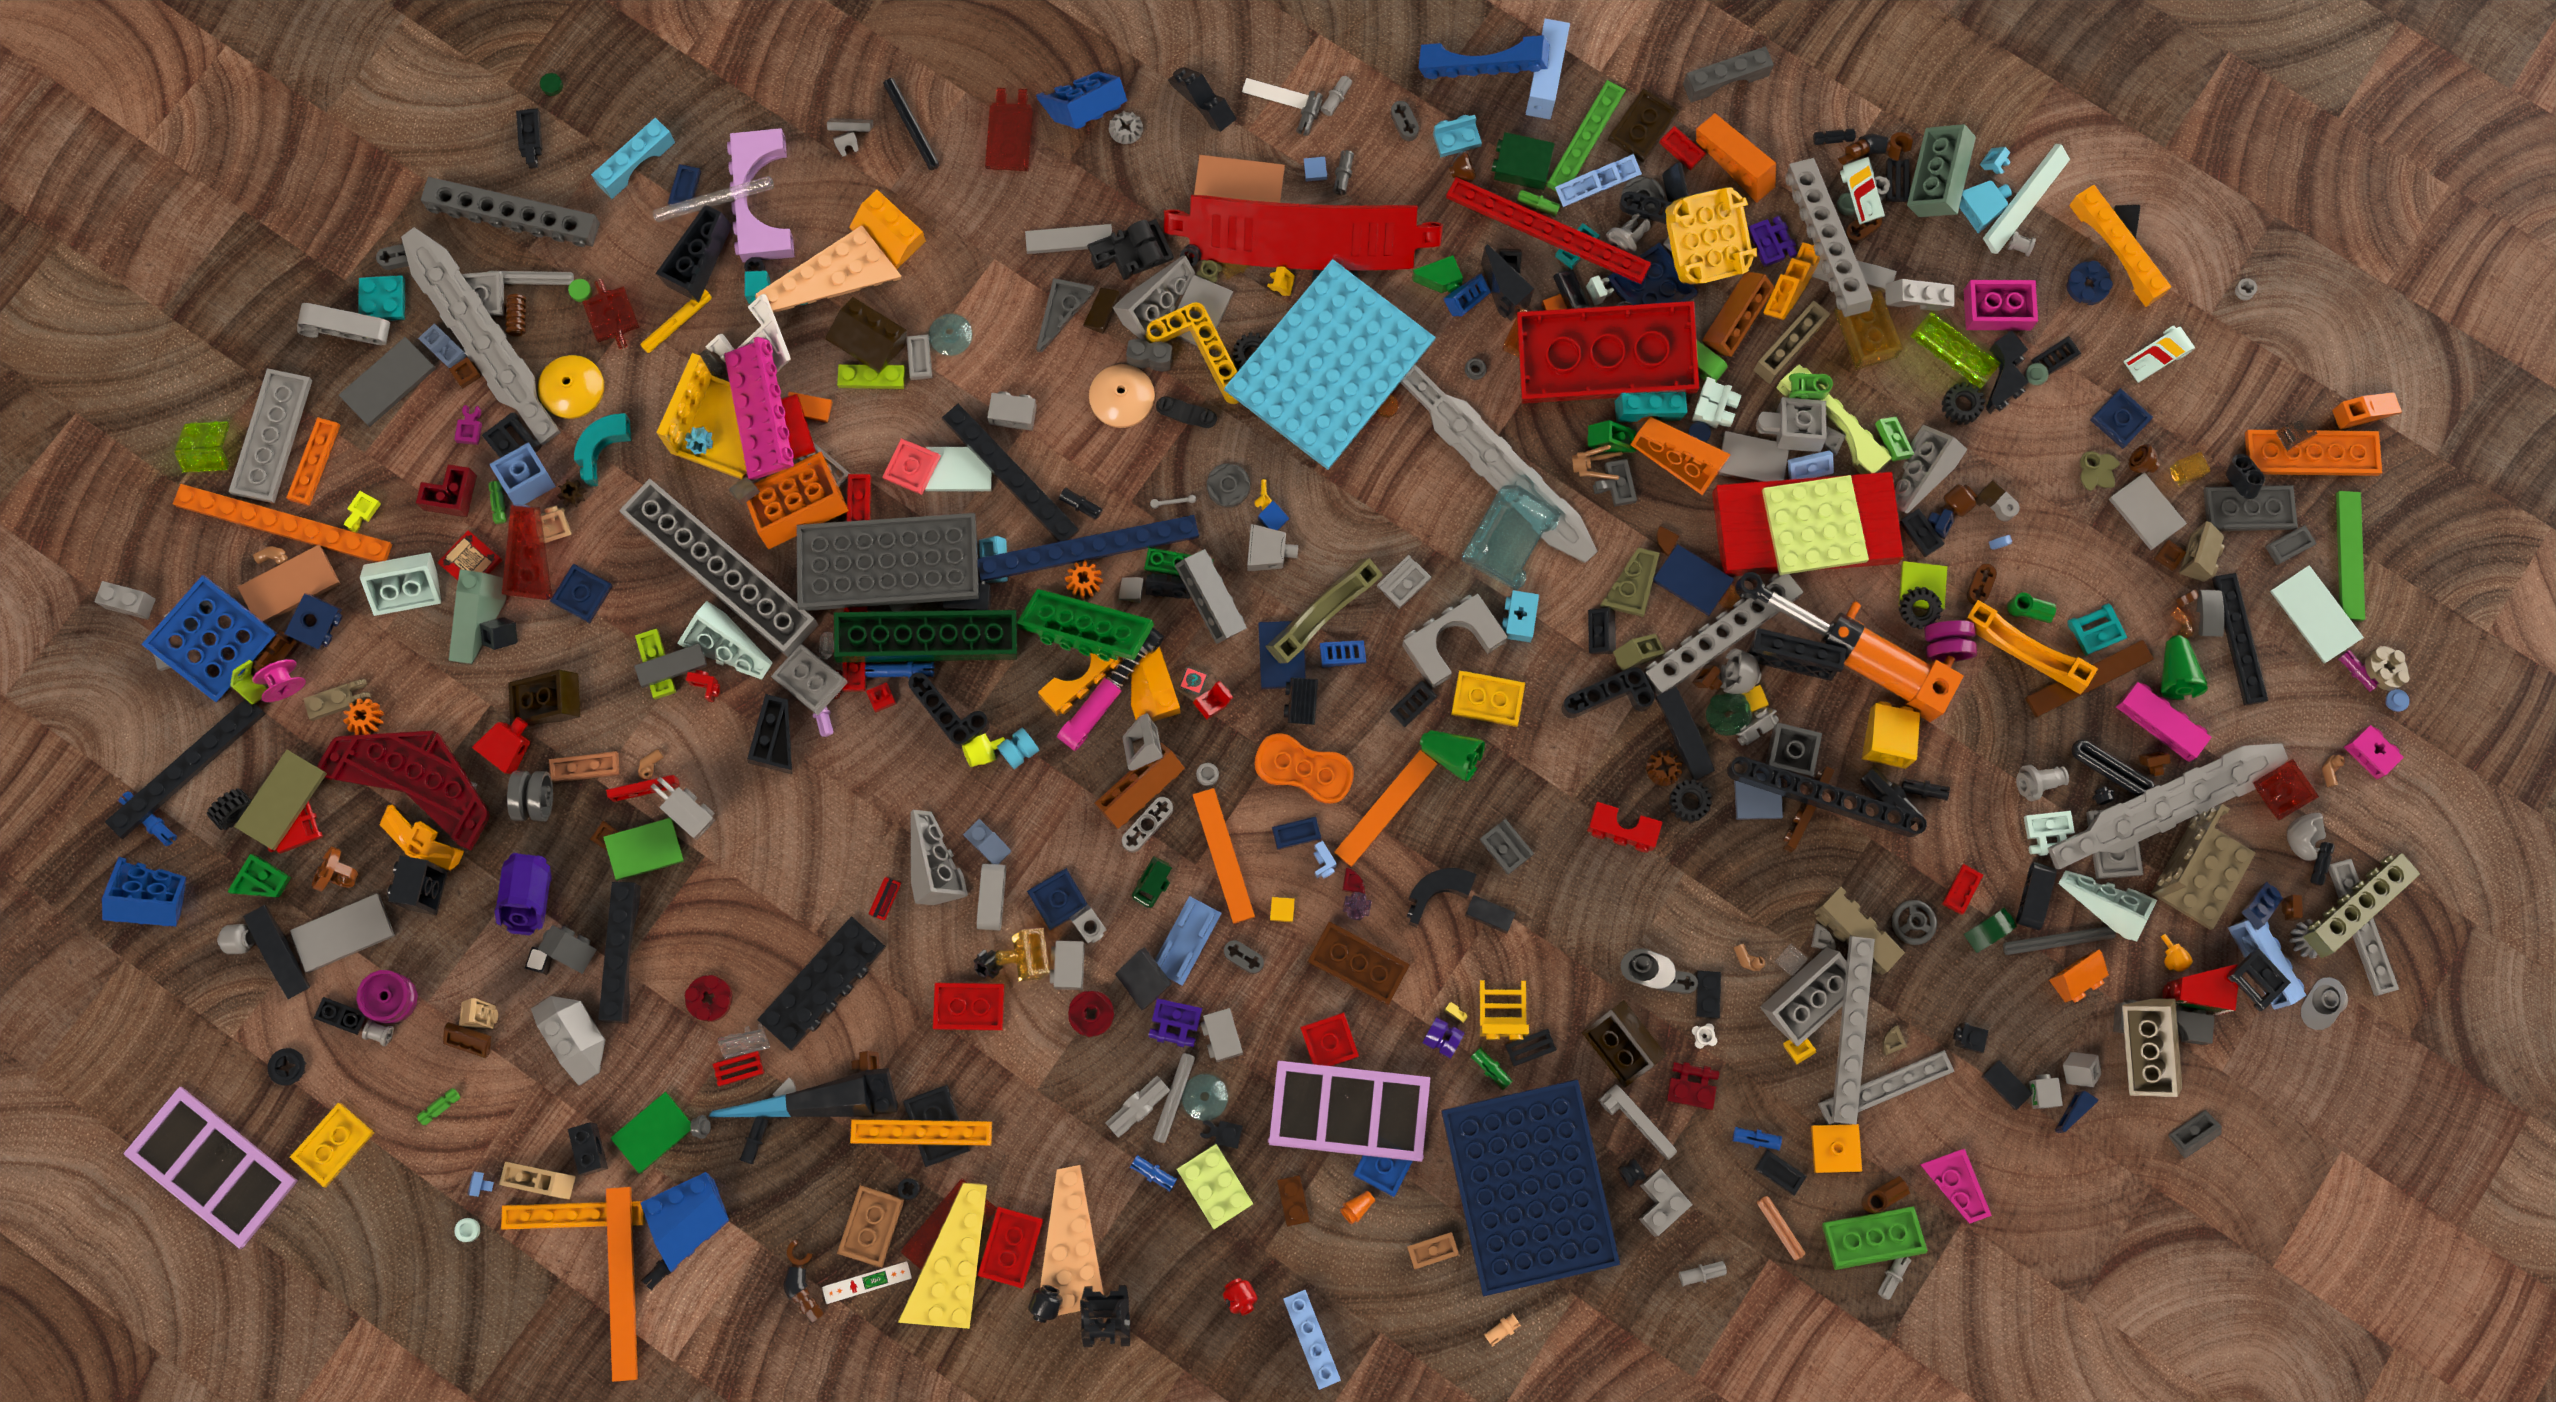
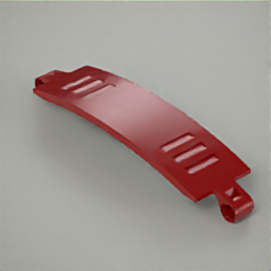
M1191 195L1190 214L1176 209L1164 210V232L1170 235L1188 237L1190 244L1196 245L1201 250L1200 260L1260 267H1285L1289 269L1324 270L1332 259L1347 270L1413 269L1415 249L1441 246L1443 224L1426 222L1417 225V205H1313ZM1193 253L1189 254V258L1192 257V259H1193V258H1194V254H1193Z

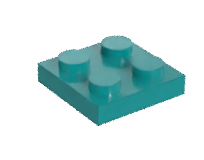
M403 275L359 278L358 314L382 318L387 321L405 320V278Z

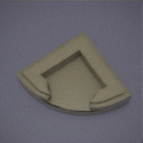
M1898 1025L1891 1028L1884 1037V1056L1907 1047Z

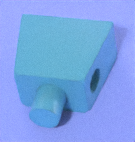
M1987 181L1964 190L1959 208L1977 233H1980L2003 213L2008 206L2006 198L2012 195V191L2007 184L1997 188L1993 181Z

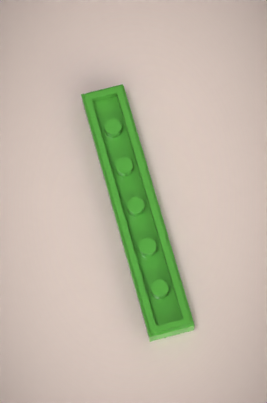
M1608 80L1606 81L1548 180L1546 187L1556 191V186L1576 178L1625 94L1626 90Z
M2338 491L2336 493L2339 605L2351 621L2362 622L2365 620L2361 492Z

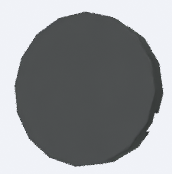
M1643 176L1631 179L1626 183L1622 191V195L1625 192L1632 191L1664 200L1665 196L1662 186L1656 180ZM1628 199L1627 206H1631L1632 199ZM1641 201L1639 202V206L1637 209H1640L1642 204ZM1649 203L1644 206L1645 210L1649 213L1656 211V207L1653 204Z
M1224 463L1216 466L1210 472L1207 479V492L1210 499L1217 505L1234 507L1241 504L1247 498L1250 492V479L1242 467Z

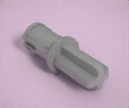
M1342 76L1334 89L1329 91L1328 98L1320 107L1325 115L1332 116L1338 104L1344 101V95L1352 85V80L1349 77Z
M1910 1258L1895 1259L1890 1270H1886V1277L1878 1290V1294L1882 1298L1891 1299L1899 1282H1903L1902 1276L1911 1263Z
M1722 1261L1705 1266L1700 1264L1697 1268L1680 1271L1679 1278L1684 1287L1685 1285L1701 1281L1706 1283L1708 1279L1724 1276L1727 1274V1270Z

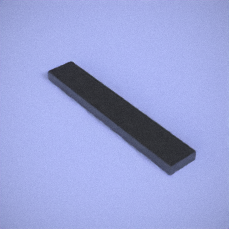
M2237 574L2214 576L2212 578L2214 589L2222 591L2224 628L2243 704L2246 706L2267 702L2268 697Z

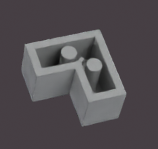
M1661 1169L1656 1170L1640 1184V1187L1655 1204L1639 1220L1654 1237L1664 1232L1693 1205Z

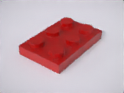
M935 983L933 1030L1003 1031L1005 985Z
M998 1207L978 1276L1024 1289L1044 1219Z

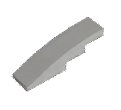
M1820 259L1812 277L1828 282L1829 278L1822 271ZM1857 261L1867 286L1886 293L1885 284L1894 281L1897 271Z

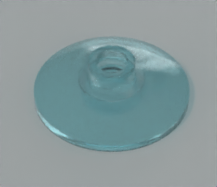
M945 314L938 317L932 323L929 329V340L932 347L940 354L947 356L958 355L969 347L972 341V329L969 322L962 316ZM948 329L954 330L951 335L946 334Z
M1200 1074L1191 1078L1186 1083L1182 1094V1103L1186 1112L1191 1117L1201 1121L1213 1120L1220 1116L1228 1102V1092L1224 1083L1219 1078L1210 1074ZM1204 1092L1209 1094L1207 1101L1200 1099V1095Z

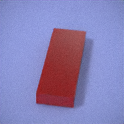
M675 775L661 777L673 789L680 787L679 779ZM656 778L607 789L606 791L607 797L613 802L657 793L650 787L653 783L662 791L667 789Z

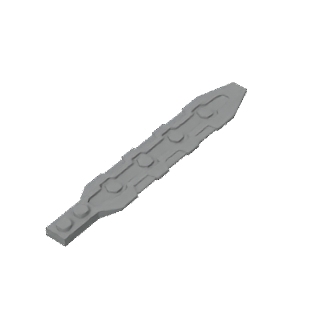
M415 227L401 237L412 277L423 293L427 294L433 302L447 328L453 331L464 347L463 351L471 362L475 363L487 381V386L500 403L516 409L541 445H545L561 432L537 398L533 373L524 360L519 358L506 339V334L487 312L477 292L471 289L460 273L459 266L447 249Z
M1415 364L1400 383L1429 411L1434 431L1449 446H1453L1470 463V467L1480 477L1483 476L1501 494V498L1511 508L1514 507L1532 525V529L1549 546L1584 563L1591 559L1598 551L1581 516L1563 498H1560L1542 480L1543 478L1532 467L1530 468L1511 449L1512 447L1481 419V416L1466 401L1446 395Z
M2283 744L2241 746L2221 755L2220 759L2200 768H2193L2183 773V776L2164 785L2152 787L2136 798L2123 804L2118 803L2101 811L2085 831L2048 847L2055 868H2064L2098 851L2118 854L2137 845L2141 840L2156 833L2170 830L2176 827V824L2197 814L2200 815L2203 811L2207 812L2211 807L2214 808L2216 805L2233 797H2240L2261 787L2288 760Z

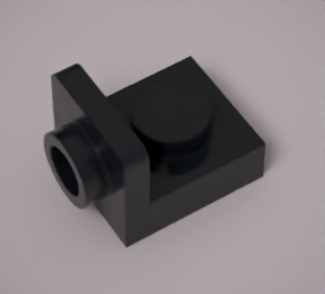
M1967 1022L1960 1023L1959 1026H1956L1953 1034V1039L1956 1040L1955 1046L1984 1053L1989 1030L1971 1026Z

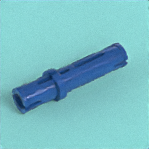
M908 661V664L867 663L865 665V669L875 670L866 671V678L908 677L909 679L915 673H923L927 677H934V671H925V669H934L933 662L914 663L913 661Z
M130 791L125 792L122 795L126 799L124 800L120 797L119 802L124 805L134 795ZM151 814L142 822L147 827L146 831L149 834H154L165 846L173 844L170 840L171 838L174 841L177 839V836L164 825L165 822L154 814Z

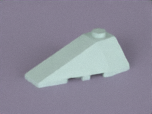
M708 601L695 613L678 641V644L683 648L700 644L704 657L714 659L717 664L722 666L724 663L731 665L737 671L761 680L773 663L726 613Z
M2065 870L2058 883L2112 930L2119 933L2122 937L2136 942L2157 902L2156 899L2129 888L2127 891L2115 889V884L2109 882L2106 885L2096 883L2091 877Z

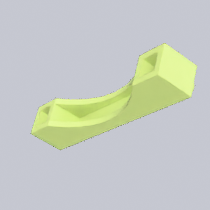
M1800 364L1787 374L1777 386V389L1786 398H1789L1791 393L1789 375L1794 373L1812 374ZM1816 385L1818 389L1826 390V387L1824 385ZM1828 395L1822 400L1826 401V417L1835 423L1839 430L1846 435L1845 439L1852 455V465L1860 474L1878 473L1892 458L1889 455V451L1884 446L1879 445L1868 430H1864L1859 425L1855 416L1848 414L1843 409V405L1839 400L1833 399Z

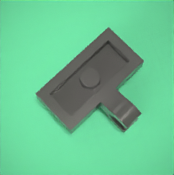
M1628 460L1607 462L1604 465L1606 474L1617 475L1619 479L1595 481V485H1593L1594 494L1610 490L1614 507L1636 503L1637 498Z

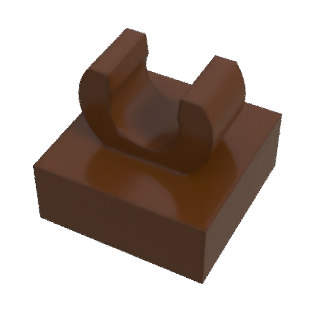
M1705 665L1692 683L1697 688H1709L1711 690L1715 688L1719 690L1723 684L1717 678L1721 670L1715 665Z
M2162 751L2139 755L2140 764L2147 766L2149 774H2154V776L2164 775L2163 764L2171 763L2170 754Z
M859 1052L860 1060L851 1061L852 1070L862 1072L864 1070L879 1069L878 1052Z

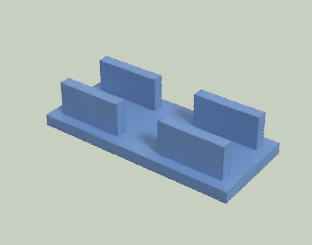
M1190 896L1155 959L1167 978L1181 986L1185 983L1222 914Z

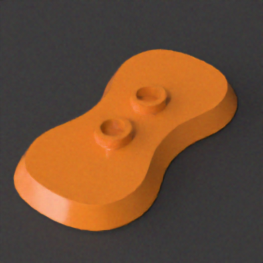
M1276 733L1267 736L1260 744L1255 757V770L1262 780L1273 785H1293L1299 787L1322 803L1331 804L1341 801L1349 792L1353 782L1354 769L1351 762L1344 755L1336 752L1310 750L1287 734Z

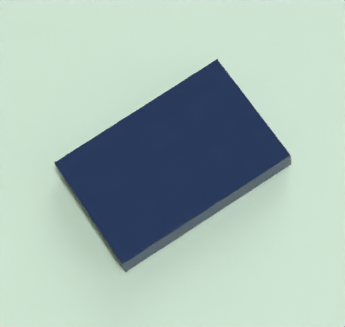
M1678 544L1653 579L1654 583L1707 616L1711 615L1734 581L1732 577Z
M1292 621L1259 622L1261 689L1286 688V682H1291V677L1306 678L1304 649L1288 663H1278L1265 647Z

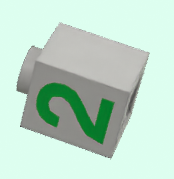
M2050 1074L2036 1075L2037 1080L2029 1081L2033 1109L2063 1106L2059 1078H2051Z

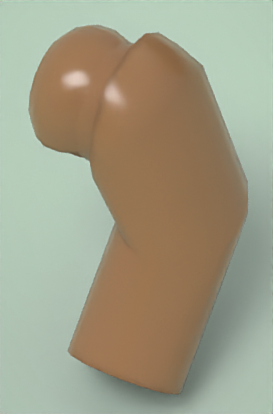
M2341 755L2330 756L2322 766L2327 787L2338 785L2335 773L2340 766L2345 764V759Z

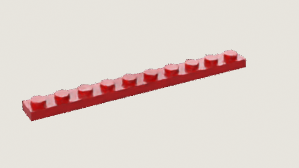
M1455 178L1446 194V198L1639 284H1642L1651 267V262L1460 178Z
M848 474L847 508L849 511H847V522L870 520V474ZM868 606L844 608V612H868ZM843 662L842 676L848 681L842 688L843 692L866 691L865 665L867 662Z

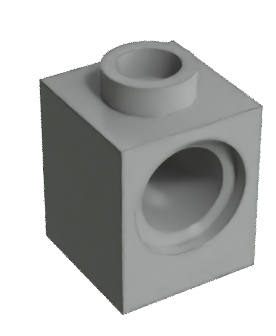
M1088 904L1069 917L1087 943L1091 941L1094 943L1104 936L1103 932L1106 931V928ZM1089 920L1094 921V928L1090 931H1085L1084 924Z

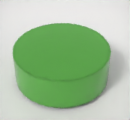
M576 279L569 285V294L577 302L587 301L592 295V288L584 279Z

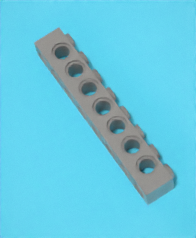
M1811 158L1789 164L1788 172L1785 174L1786 184L1791 186L1793 201L1798 203L1800 218L1807 225V235L1814 242V251L1816 256H1819L1821 259L1822 271L1829 278V288L1836 295L1837 308L1842 310L1844 317L1870 311L1873 298L1815 159Z
M1777 573L1768 580L1770 584L1766 586V588L1776 592L1792 603L1803 594V591L1790 574L1779 575ZM1742 598L1733 605L1734 610L1729 613L1727 611L1722 612L1716 617L1717 622L1713 625L1707 623L1698 630L1699 635L1694 638L1689 636L1680 643L1682 647L1675 651L1672 648L1663 655L1664 660L1660 663L1654 661L1645 668L1647 671L1645 676L1653 692L1658 696L1676 687L1780 611L1758 598L1756 601L1751 598L1748 600ZM1752 604L1760 605L1762 612L1754 611ZM1739 616L1743 618L1744 624H1737L1734 617ZM1717 629H1723L1727 637H1720L1717 634ZM1699 642H1706L1709 645V650L1701 649ZM1688 654L1692 662H1684L1681 655ZM1671 667L1674 675L1665 674L1663 668Z

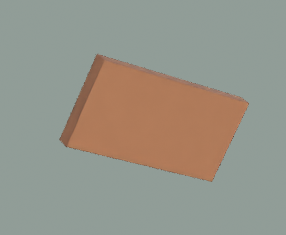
M1199 155L1194 195L1280 203L1285 165Z
M317 545L238 586V589L249 611L261 621L267 623L296 608L304 593L317 597L340 585V582L322 546Z

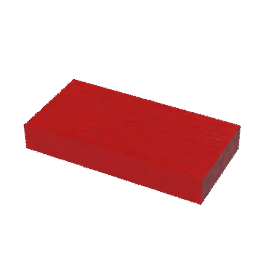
M1694 301L1517 312L1521 404L1618 398L1621 393L1685 392L1690 394L1697 393L1699 390Z
M1892 472L1851 475L1869 560L1865 563L1818 570L1898 564L1904 557ZM1841 476L1716 485L1712 492L1722 572L1730 577L1743 576L1747 572H1754L1758 575L1779 573L1762 493L1763 488Z

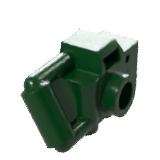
M1153 856L1147 868L1143 871L1141 878L1137 881V886L1132 893L1133 900L1147 909L1152 908L1162 891L1165 892L1170 884L1167 879L1172 869L1170 864ZM1139 892H1146L1152 895L1153 897L1150 900L1149 898L1145 897Z

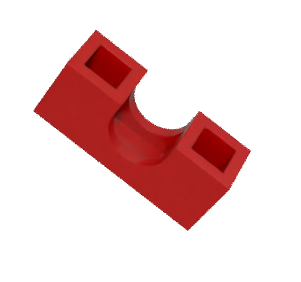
M1596 802L1587 831L1591 832L1593 837L1599 839L1608 837L1614 839L1613 842L1622 846L1630 844L1635 846L1636 850L1645 853L1654 850L1662 821L1640 815L1633 829H1624L1617 822L1619 808Z

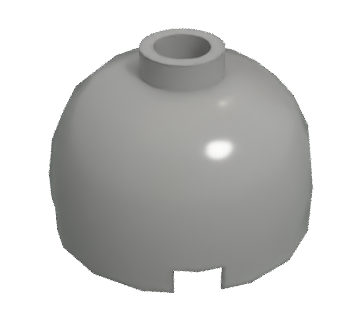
M1732 649L1725 657L1729 659L1727 664L1721 666L1719 679L1723 682L1721 688L1725 689L1723 690L1724 692L1740 695L1749 692L1759 683L1761 672L1757 659L1753 655L1743 650Z

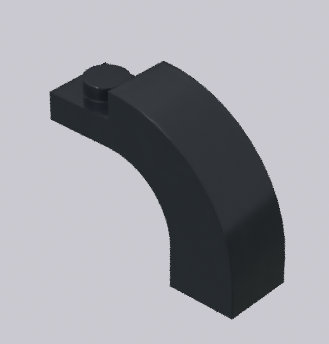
M1444 868L1426 875L1417 883L1408 900L1416 903V906L1411 904L1407 914V918H1410L1409 925L1418 927L1427 902L1436 894L1449 892L1468 898L1477 874L1459 868Z

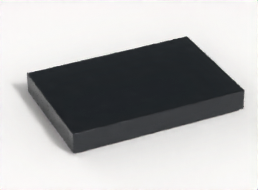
M948 1085L903 1101L909 1120L960 1121ZM918 1145L925 1167L970 1152L968 1145Z

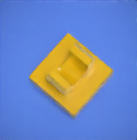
M1277 267L1276 272L1270 273V277L1274 279V282L1267 286L1273 291H1278L1283 296H1290L1295 276L1285 267Z

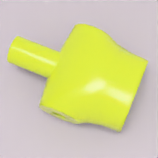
M982 734L964 744L962 749L969 766L985 765L995 761L994 750L998 749L997 745L1005 740L1004 737L990 742L986 734Z

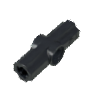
M1875 766L1860 779L1876 796V800L1922 815L1906 798L1907 796L1903 789L1897 784L1891 783ZM1910 820V827L1914 825L1916 822Z

